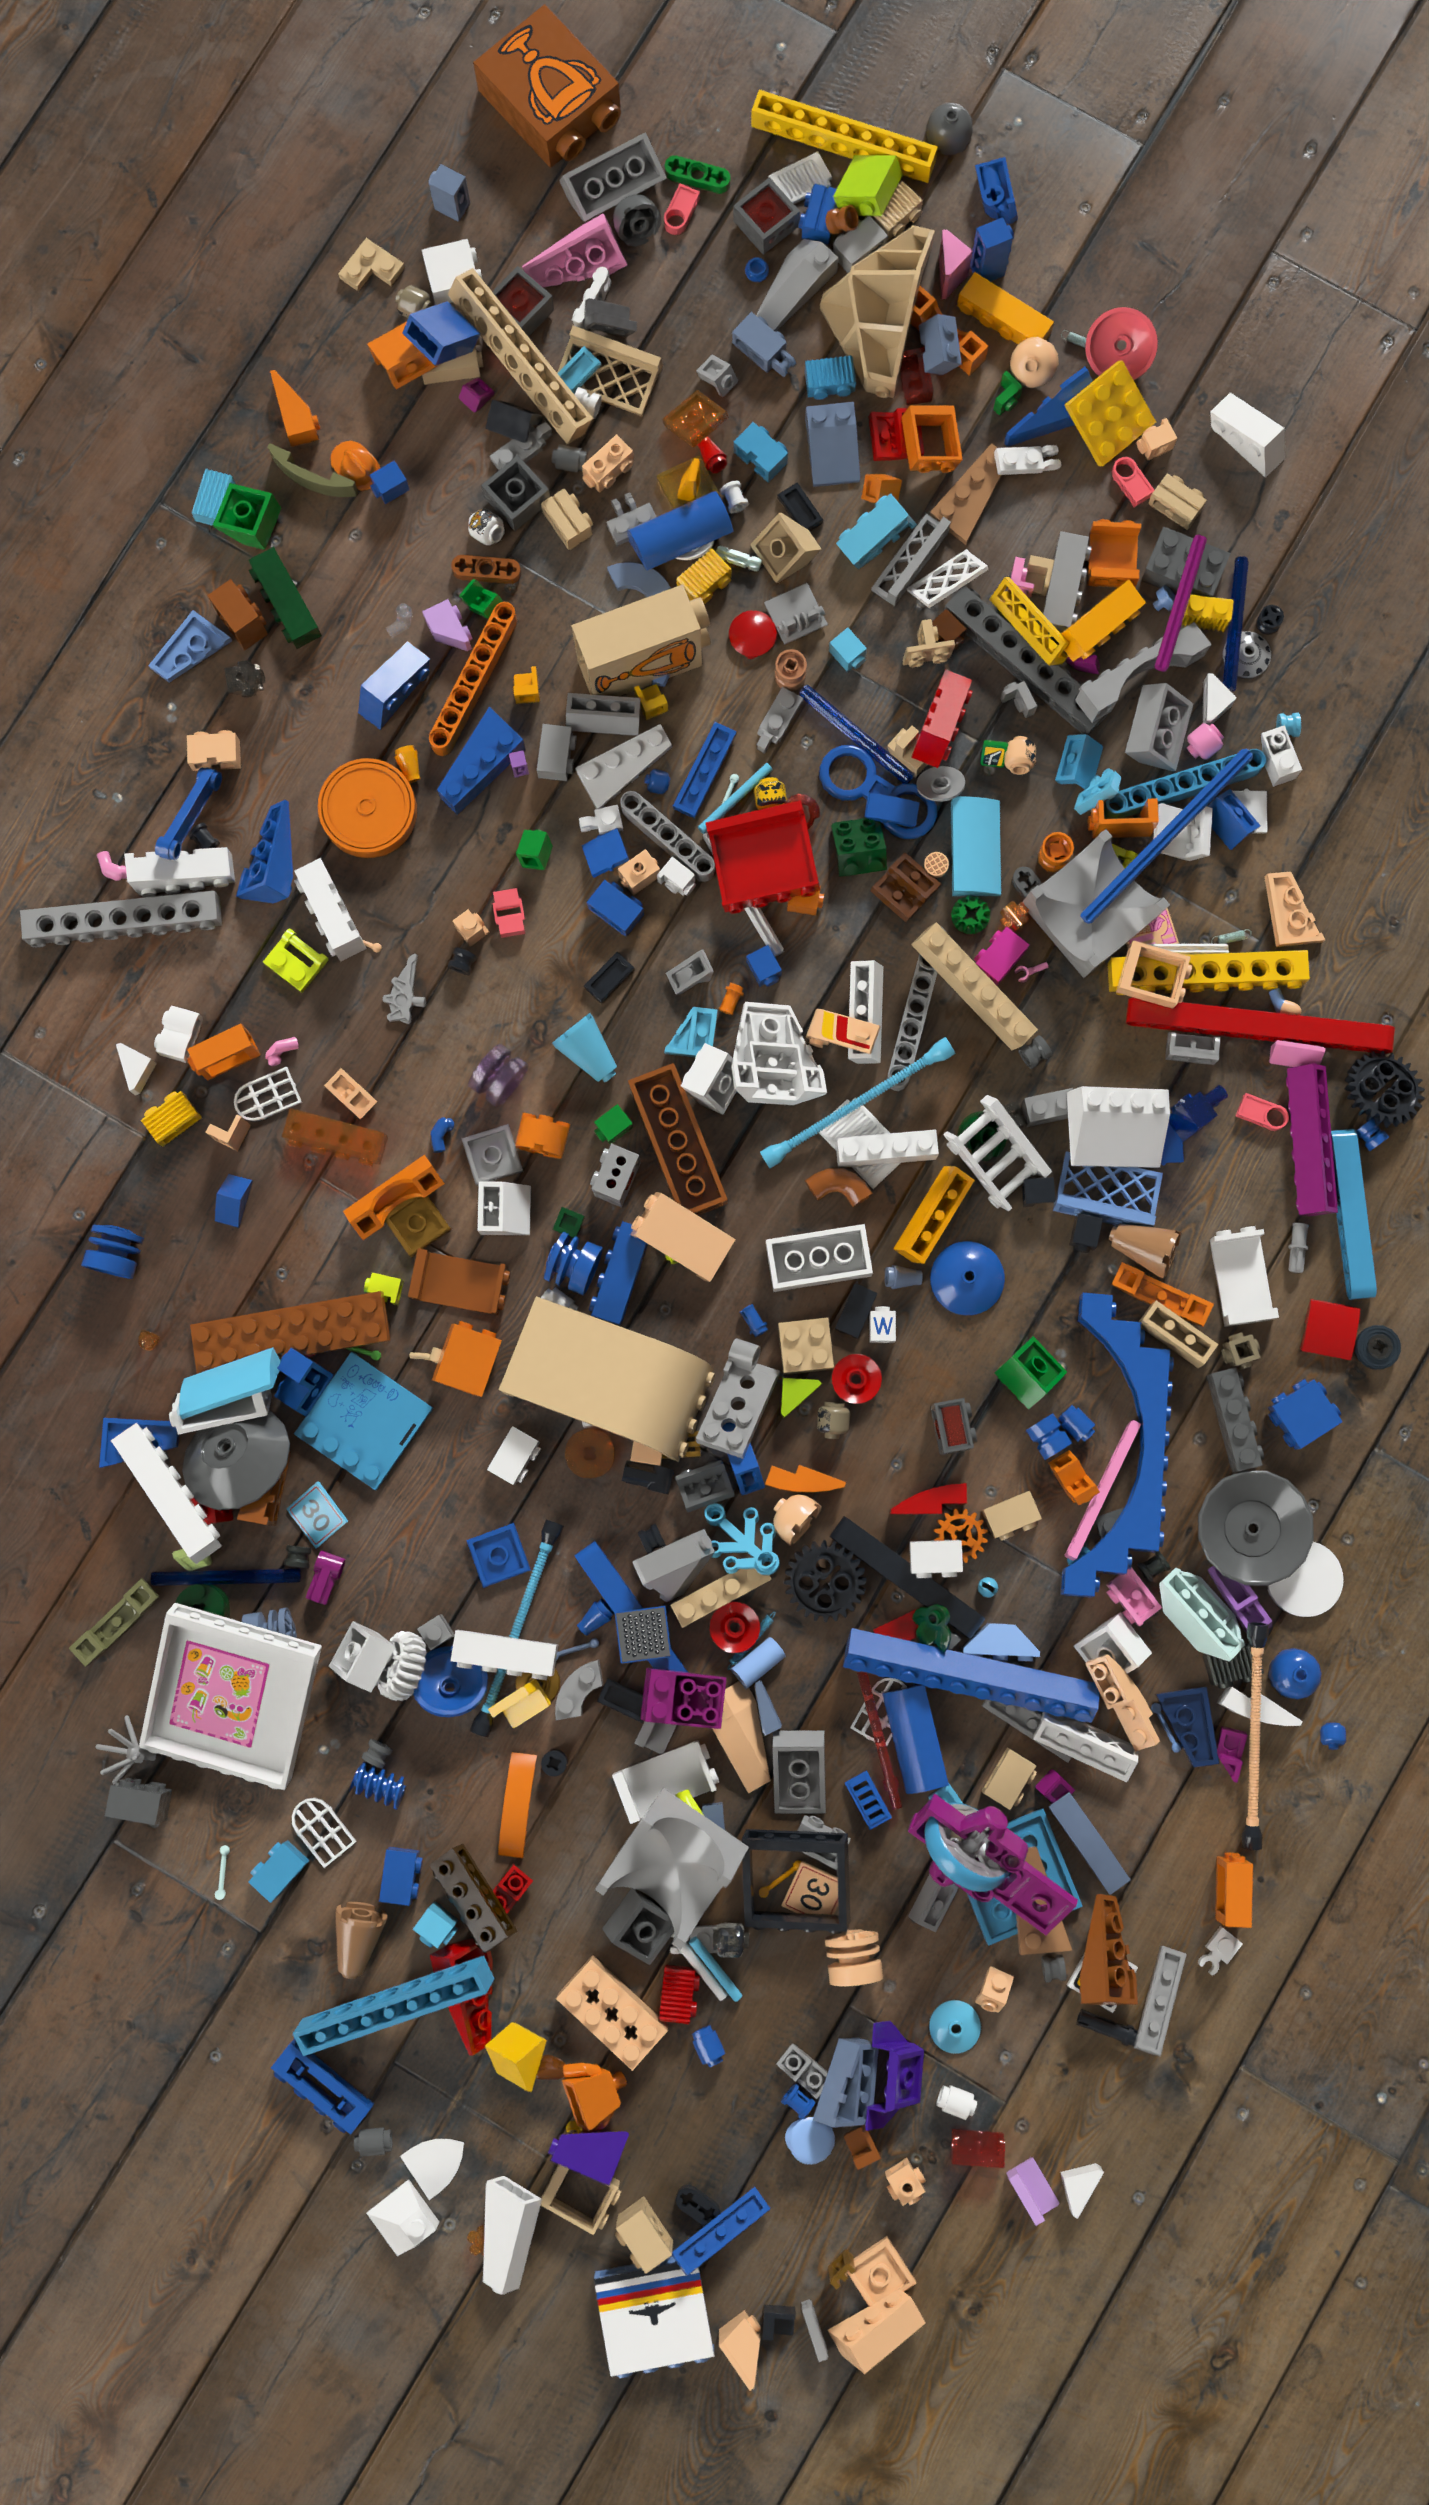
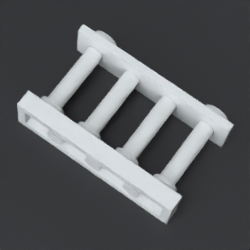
M986 1095L980 1101L985 1108L982 1116L958 1137L949 1132L943 1135L949 1141L946 1144L955 1155L959 1154L990 1194L988 1197L989 1201L997 1209L1001 1207L1010 1211L1012 1207L1005 1198L1018 1188L1024 1179L1035 1174L1046 1178L1052 1171L999 1100ZM990 1121H995L999 1126L997 1128L998 1132L971 1155L964 1144ZM1004 1139H1009L1013 1144L1011 1150L985 1173L978 1162ZM1017 1157H1022L1026 1162L1024 1164L1025 1168L999 1191L992 1180Z

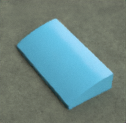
M957 796L951 800L952 896H1001L1000 801L980 797Z
M270 1348L184 1378L179 1400L181 1418L185 1419L273 1388L280 1371L277 1369L280 1359L275 1349Z

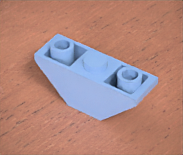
M987 1623L972 1639L961 1647V1653L983 1657V1654L993 1655V1660H1008V1655L1018 1656V1661H1033V1657H1040V1651L1014 1624Z

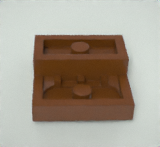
M904 853L890 866L888 872L872 886L870 891L903 921L907 922L934 894L941 883L908 854Z

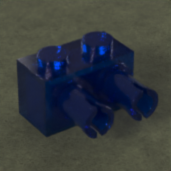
M1217 1085L1204 1096L1201 1092H1198L1193 1097L1189 1093L1170 1108L1172 1113L1169 1117V1124L1183 1142L1218 1116L1213 1108L1217 1107L1222 1100L1228 1098L1226 1090L1221 1085Z

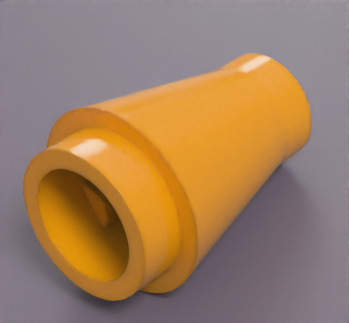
M413 745L396 749V756L394 758L408 782L419 781L417 750H414Z

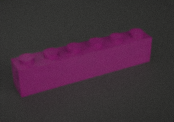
M1313 1063L1287 1068L1288 1109L1291 1113L1290 1133L1293 1137L1292 1158L1295 1162L1294 1182L1297 1186L1296 1207L1299 1215L1304 1216L1338 1213L1326 1066Z

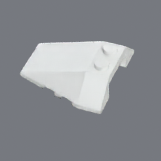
M745 1002L743 1004L731 1069L734 1088L747 1102L795 1105L824 1096L827 1093L823 1069L820 1064H816L812 1056L813 1050L810 1045L806 1044L802 1036L803 1030L789 1005Z

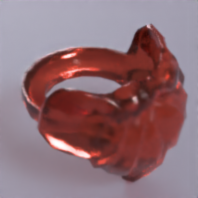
M806 794L792 795L784 804L801 800L802 805H807L810 815L807 822L809 829L813 825L814 820L821 816L820 807L816 800H813L812 797Z

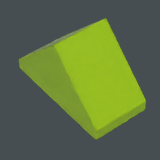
M783 1378L781 1416L783 1418L788 1416L822 1383L819 1380Z

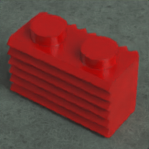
M665 1965L659 2021L690 2024V2017L696 2018L697 2002L692 2001L693 1991L699 1990L700 1975H695L693 1967Z

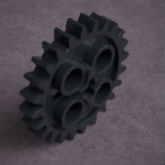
M1372 1051L1369 1056L1364 1054L1360 1059H1357L1347 1071L1349 1075L1345 1078V1081L1348 1085L1344 1090L1351 1093L1346 1098L1355 1101L1351 1107H1359L1358 1115L1360 1116L1365 1113L1367 1115V1122L1373 1118L1375 1119L1376 1126L1383 1121L1386 1128L1392 1123L1395 1127H1398L1401 1123L1406 1124L1410 1119L1412 1120L1422 1108L1421 1103L1425 1097L1421 1094L1425 1091V1088L1418 1085L1423 1080L1415 1079L1414 1076L1418 1071L1409 1070L1411 1063L1402 1064L1403 1057L1395 1060L1394 1053L1386 1057L1384 1051H1381L1378 1056ZM1396 1076L1398 1080L1376 1102H1373L1371 1099Z
M823 1540L821 1547H818L817 1543L813 1541L811 1549L806 1545L802 1547L803 1554L799 1551L795 1552L796 1560L790 1559L788 1563L792 1568H786L785 1574L790 1577L785 1578L784 1584L791 1585L785 1593L794 1595L790 1603H799L796 1611L804 1608L806 1610L805 1617L813 1613L814 1621H817L819 1616H823L825 1623H827L831 1615L835 1621H838L839 1613L846 1618L848 1615L847 1608L853 1612L855 1611L856 1605L854 1602L860 1604L862 1601L858 1594H864L866 1590L859 1585L865 1584L867 1579L859 1577L864 1574L865 1568H857L860 1564V1559H851L854 1551L846 1554L844 1552L846 1545L837 1549L836 1541H833L831 1547H828L826 1540ZM818 1560H828L831 1567L822 1568ZM840 1565L841 1569L838 1570L831 1577L829 1583L826 1582L819 1589V1591L813 1597H811L809 1594L819 1586L821 1579H826L832 1572V1570L836 1566ZM805 1576L810 1577L814 1584L807 1586L803 1584L801 1578ZM845 1577L848 1579L849 1584L842 1586L837 1582V1578ZM828 1594L832 1598V1602L824 1603L821 1601L820 1595Z

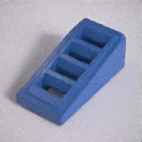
M867 1770L844 1782L869 1830L892 1818ZM865 1780L867 1781L868 1785L857 1791H854V1786L862 1783ZM872 1790V1795L861 1801L859 1800L858 1796ZM875 1799L878 1801V1804L867 1810L863 1808L864 1805ZM882 1809V1814L871 1820L869 1819L868 1815Z

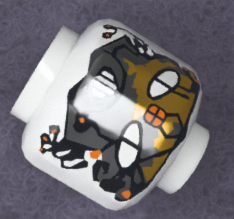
M481 509L473 513L469 518L468 529L470 535L484 545L497 543L503 537V520L491 511Z

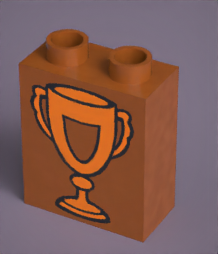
M545 4L473 62L478 91L550 168L562 158L565 161L575 159L583 150L586 139L598 129L601 132H607L618 122L621 116L619 83Z

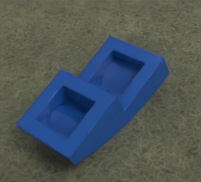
M869 793L864 818L883 823L892 822L907 827H915L919 802Z

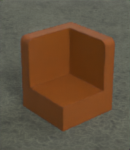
M862 2125L844 2134V2139L852 2154L857 2170L881 2159L880 2152L870 2131L865 2130L866 2125Z

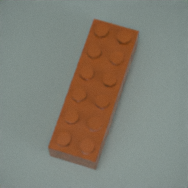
M669 1064L628 1080L631 1093L673 1200L697 1216L727 1205L728 1199L686 1092L681 1087L682 1082L675 1064Z

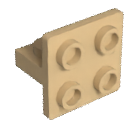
M932 619L922 620L917 633L919 646L907 647L902 662L903 665H909V667H919L928 661H933L934 664L946 662L947 658L951 657L955 641L950 640L936 643L938 641L937 627H933Z

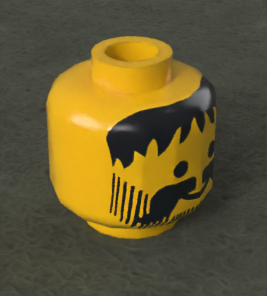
M764 778L754 788L755 803L758 810L787 803L785 785L778 781V778Z

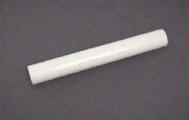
M686 1942L680 1950L716 1997L720 2001L725 1999L728 1995L727 1992Z

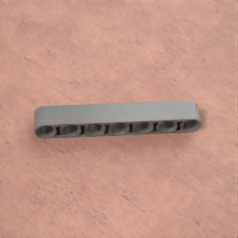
M920 953L887 1079L892 1077L894 1073L903 1071L904 1068L906 1069L912 1063L914 1064L937 976V971L932 966L924 965L922 961L924 958ZM924 980L928 983L929 988L921 990L917 987L916 982ZM918 1003L922 1006L923 1011L915 1013L911 1010L910 1005ZM912 1026L916 1029L917 1034L915 1036H908L905 1034L904 1029ZM900 1050H907L910 1052L911 1057L903 1060L898 1056V1052ZM910 1075L904 1082L893 1085L890 1088L894 1091L903 1090L907 1087Z

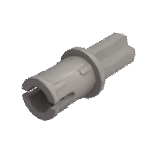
M1293 1223L1291 1244L1288 1245V1248L1291 1249L1288 1269L1293 1273H1302L1304 1270L1305 1252L1309 1248L1306 1246L1309 1225Z

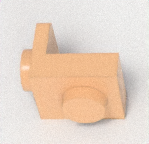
M990 1966L975 2003L981 2005L986 2011L1000 2012L1006 2005L1014 1976Z

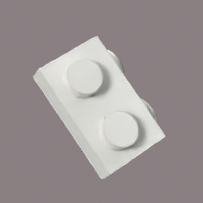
M1158 804L1159 823L1154 829L1153 839L1183 809L1166 804ZM1205 807L1161 853L1187 861L1209 856L1213 808Z

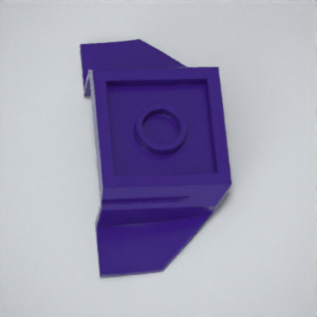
M891 2021L873 2023L872 2047L888 2050L890 2053L887 2061L888 2080L884 2092L886 2103L867 2106L866 2131L883 2128L899 2109L918 2104L921 2099L924 2049L908 2042Z

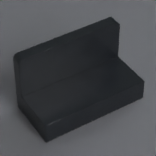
M492 400L486 429L519 442L527 443L531 425H541L543 415L506 401Z

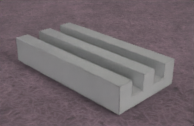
M812 2300L801 2302L802 2312L818 2361L827 2360L828 2350Z

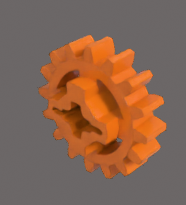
M953 1509V1516L945 1512L944 1517L946 1520H937L940 1529H933V1532L938 1534V1538L933 1539V1541L944 1540V1531L949 1534L950 1540H956L955 1531L959 1532L965 1529L964 1536L966 1540H961L962 1546L966 1545L971 1549L962 1553V1560L964 1563H968V1556L977 1559L975 1552H984L980 1545L981 1543H988L987 1539L982 1538V1534L987 1533L988 1530L981 1529L980 1526L984 1523L983 1520H975L977 1513L974 1512L968 1516L967 1509H963L962 1514H959L957 1509ZM955 1519H965L960 1526H954L950 1523ZM973 1526L977 1532V1540L972 1538L971 1529Z

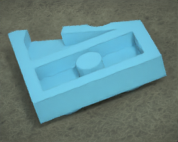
M693 1007L683 1024L676 1031L673 1039L665 1047V1054L696 1057L705 1043L713 1046L717 1009Z

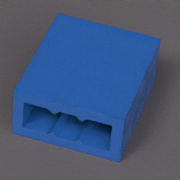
M448 301L411 313L402 332L435 366L473 352L481 334Z

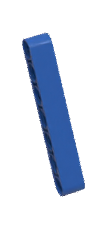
M593 1541L574 1555L614 1613L643 1609L596 1541ZM672 1648V1657L648 1660L654 1669L688 1672Z

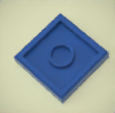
M515 1523L466 1540L483 1588L531 1571Z

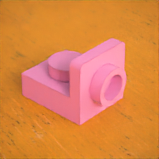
M1015 557L1010 578L1030 598L1033 593L1034 584L1025 582L1028 568H1023L1025 559Z

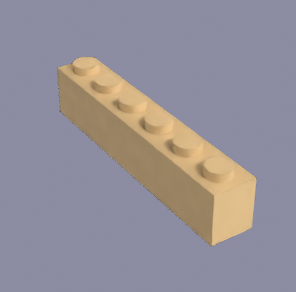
M937 922L928 927L911 944L1011 1050L1022 1047L1038 1030Z

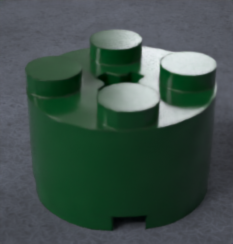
M196 1584L189 1586L179 1594L175 1602L200 1610L199 1605H206L204 1608L205 1612L226 1618L230 1617L229 1598L221 1588L215 1585Z

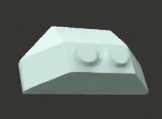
M1175 1568L1159 1583L1163 1613L1197 1651L1230 1661L1245 1646L1244 1640L1241 1639V1632L1235 1614L1201 1577Z

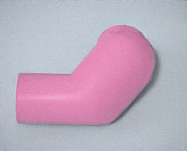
M108 851L97 854L102 873L105 877L115 881L127 878L126 867L113 864Z

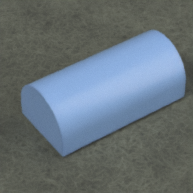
M769 1637L730 1670L744 1688L747 1689L785 1658L786 1655L778 1643Z

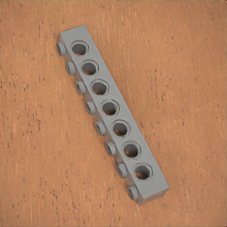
M215 891L20 910L22 939L31 947H44L46 943L53 942L57 945H66L73 940L92 942L94 938L102 937L105 940L118 939V936L122 935L136 938L141 937L142 933L164 935L167 931L171 930L185 933L190 932L191 928L212 930L215 929V926L222 925L220 897ZM195 908L200 909L196 917H189L191 910ZM169 911H175V916L172 919L165 920V916ZM144 914H151L147 922H141ZM127 916L125 923L117 925L119 917ZM98 918H102L101 925L93 927V922ZM78 921L77 927L69 930L70 923ZM49 923H54L53 929L51 931H44L46 925H48Z

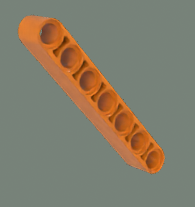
M501 602L494 608L430 732V745L434 753L439 756H446L453 750L517 625L515 608L508 602ZM503 614L511 615L507 620L500 619ZM494 634L500 635L498 640L492 641L489 639ZM482 655L490 656L487 661L482 662L478 660ZM471 676L479 677L476 682L471 683L468 681ZM465 696L468 698L465 703L457 702L460 697ZM451 717H455L458 719L457 722L450 725L446 723V721ZM440 738H444L447 740L446 743L441 746L436 745L435 743Z

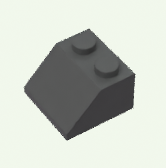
M634 1888L630 1889L602 1928L614 1945L651 1965L674 1933L673 1924L667 1912L652 1898Z

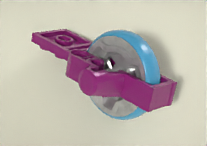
M934 1793L927 1804L918 1813L913 1815L908 1832L926 1844L929 1854L933 1859L929 1867L930 1876L937 1884L944 1887L955 1884L980 1902H989L994 1897L1044 1935H1047L1077 1906L1078 1899L1025 1861L1028 1845L1023 1839L1007 1828L1008 1821L1003 1812L992 1806L977 1810L962 1803H947ZM1041 1899L1045 1901L1047 1905H1039L1035 1900Z

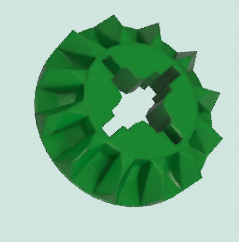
M967 895L958 899L952 908V922L959 931L965 934L981 932L986 928L990 920V910L987 902L981 900L979 896ZM966 908L970 911L978 909L975 914L976 920L971 917L963 920L967 914Z

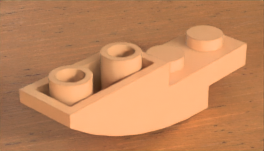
M1109 1655L1087 1661L1085 1664L1107 1709L1114 1708L1135 1752L1157 1745L1160 1740L1149 1720L1153 1713L1141 1692L1124 1669Z

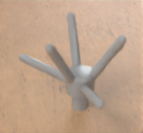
M128 1715L124 1719L131 1742L113 1729L108 1730L109 1734L126 1745L128 1749L96 1745V1749L127 1754L126 1760L100 1771L101 1775H105L123 1767L113 1779V1784L117 1783L134 1763H142L143 1760L154 1761L156 1758V1754L139 1748Z

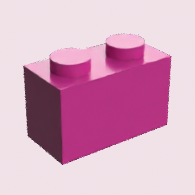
M1008 927L1003 932L998 930L989 941L992 945L987 950L983 948L974 958L976 965L996 986L1004 979L1029 947L1027 942Z

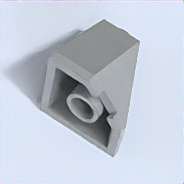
M705 1529L632 1562L642 1585L649 1590L654 1588L660 1593V1598L668 1602L686 1592L715 1551L712 1547L711 1539L706 1534Z

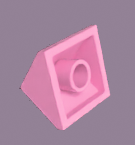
M942 230L939 249L941 299H947L968 276L972 257V250L948 230Z

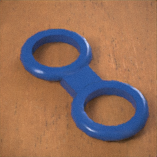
M841 745L832 749L824 756L819 767V779L823 788L832 797L842 801H854L861 797L867 799L869 793L893 797L913 794L924 801L927 807L926 820L920 826L913 829H905L892 822L883 823L884 827L892 835L902 839H916L925 835L933 827L937 818L936 802L921 796L916 784H901L895 787L876 775L874 761L864 749L854 745ZM842 756L858 758L866 768L864 783L853 790H843L834 785L829 776V769L837 758Z

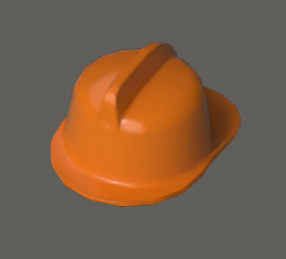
M345 441L337 445L332 451L331 465L337 474L355 481L357 489L360 491L371 489L370 485L373 483L370 474L379 470L380 465L363 445L355 441Z

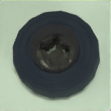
M1373 1325L1365 1328L1357 1336L1355 1353L1358 1360L1364 1366L1373 1370H1382L1392 1366L1398 1360L1401 1353V1342L1398 1335L1392 1329L1383 1325Z

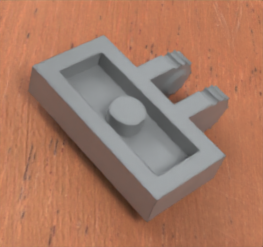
M630 492L625 494V501L631 511L623 514L619 501L617 499L611 500L617 517L606 523L616 546L629 541L627 530L656 518L650 502L637 508Z

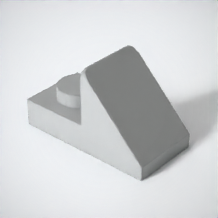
M700 950L668 971L666 975L675 994L678 995L698 983L709 982L714 971L704 950Z

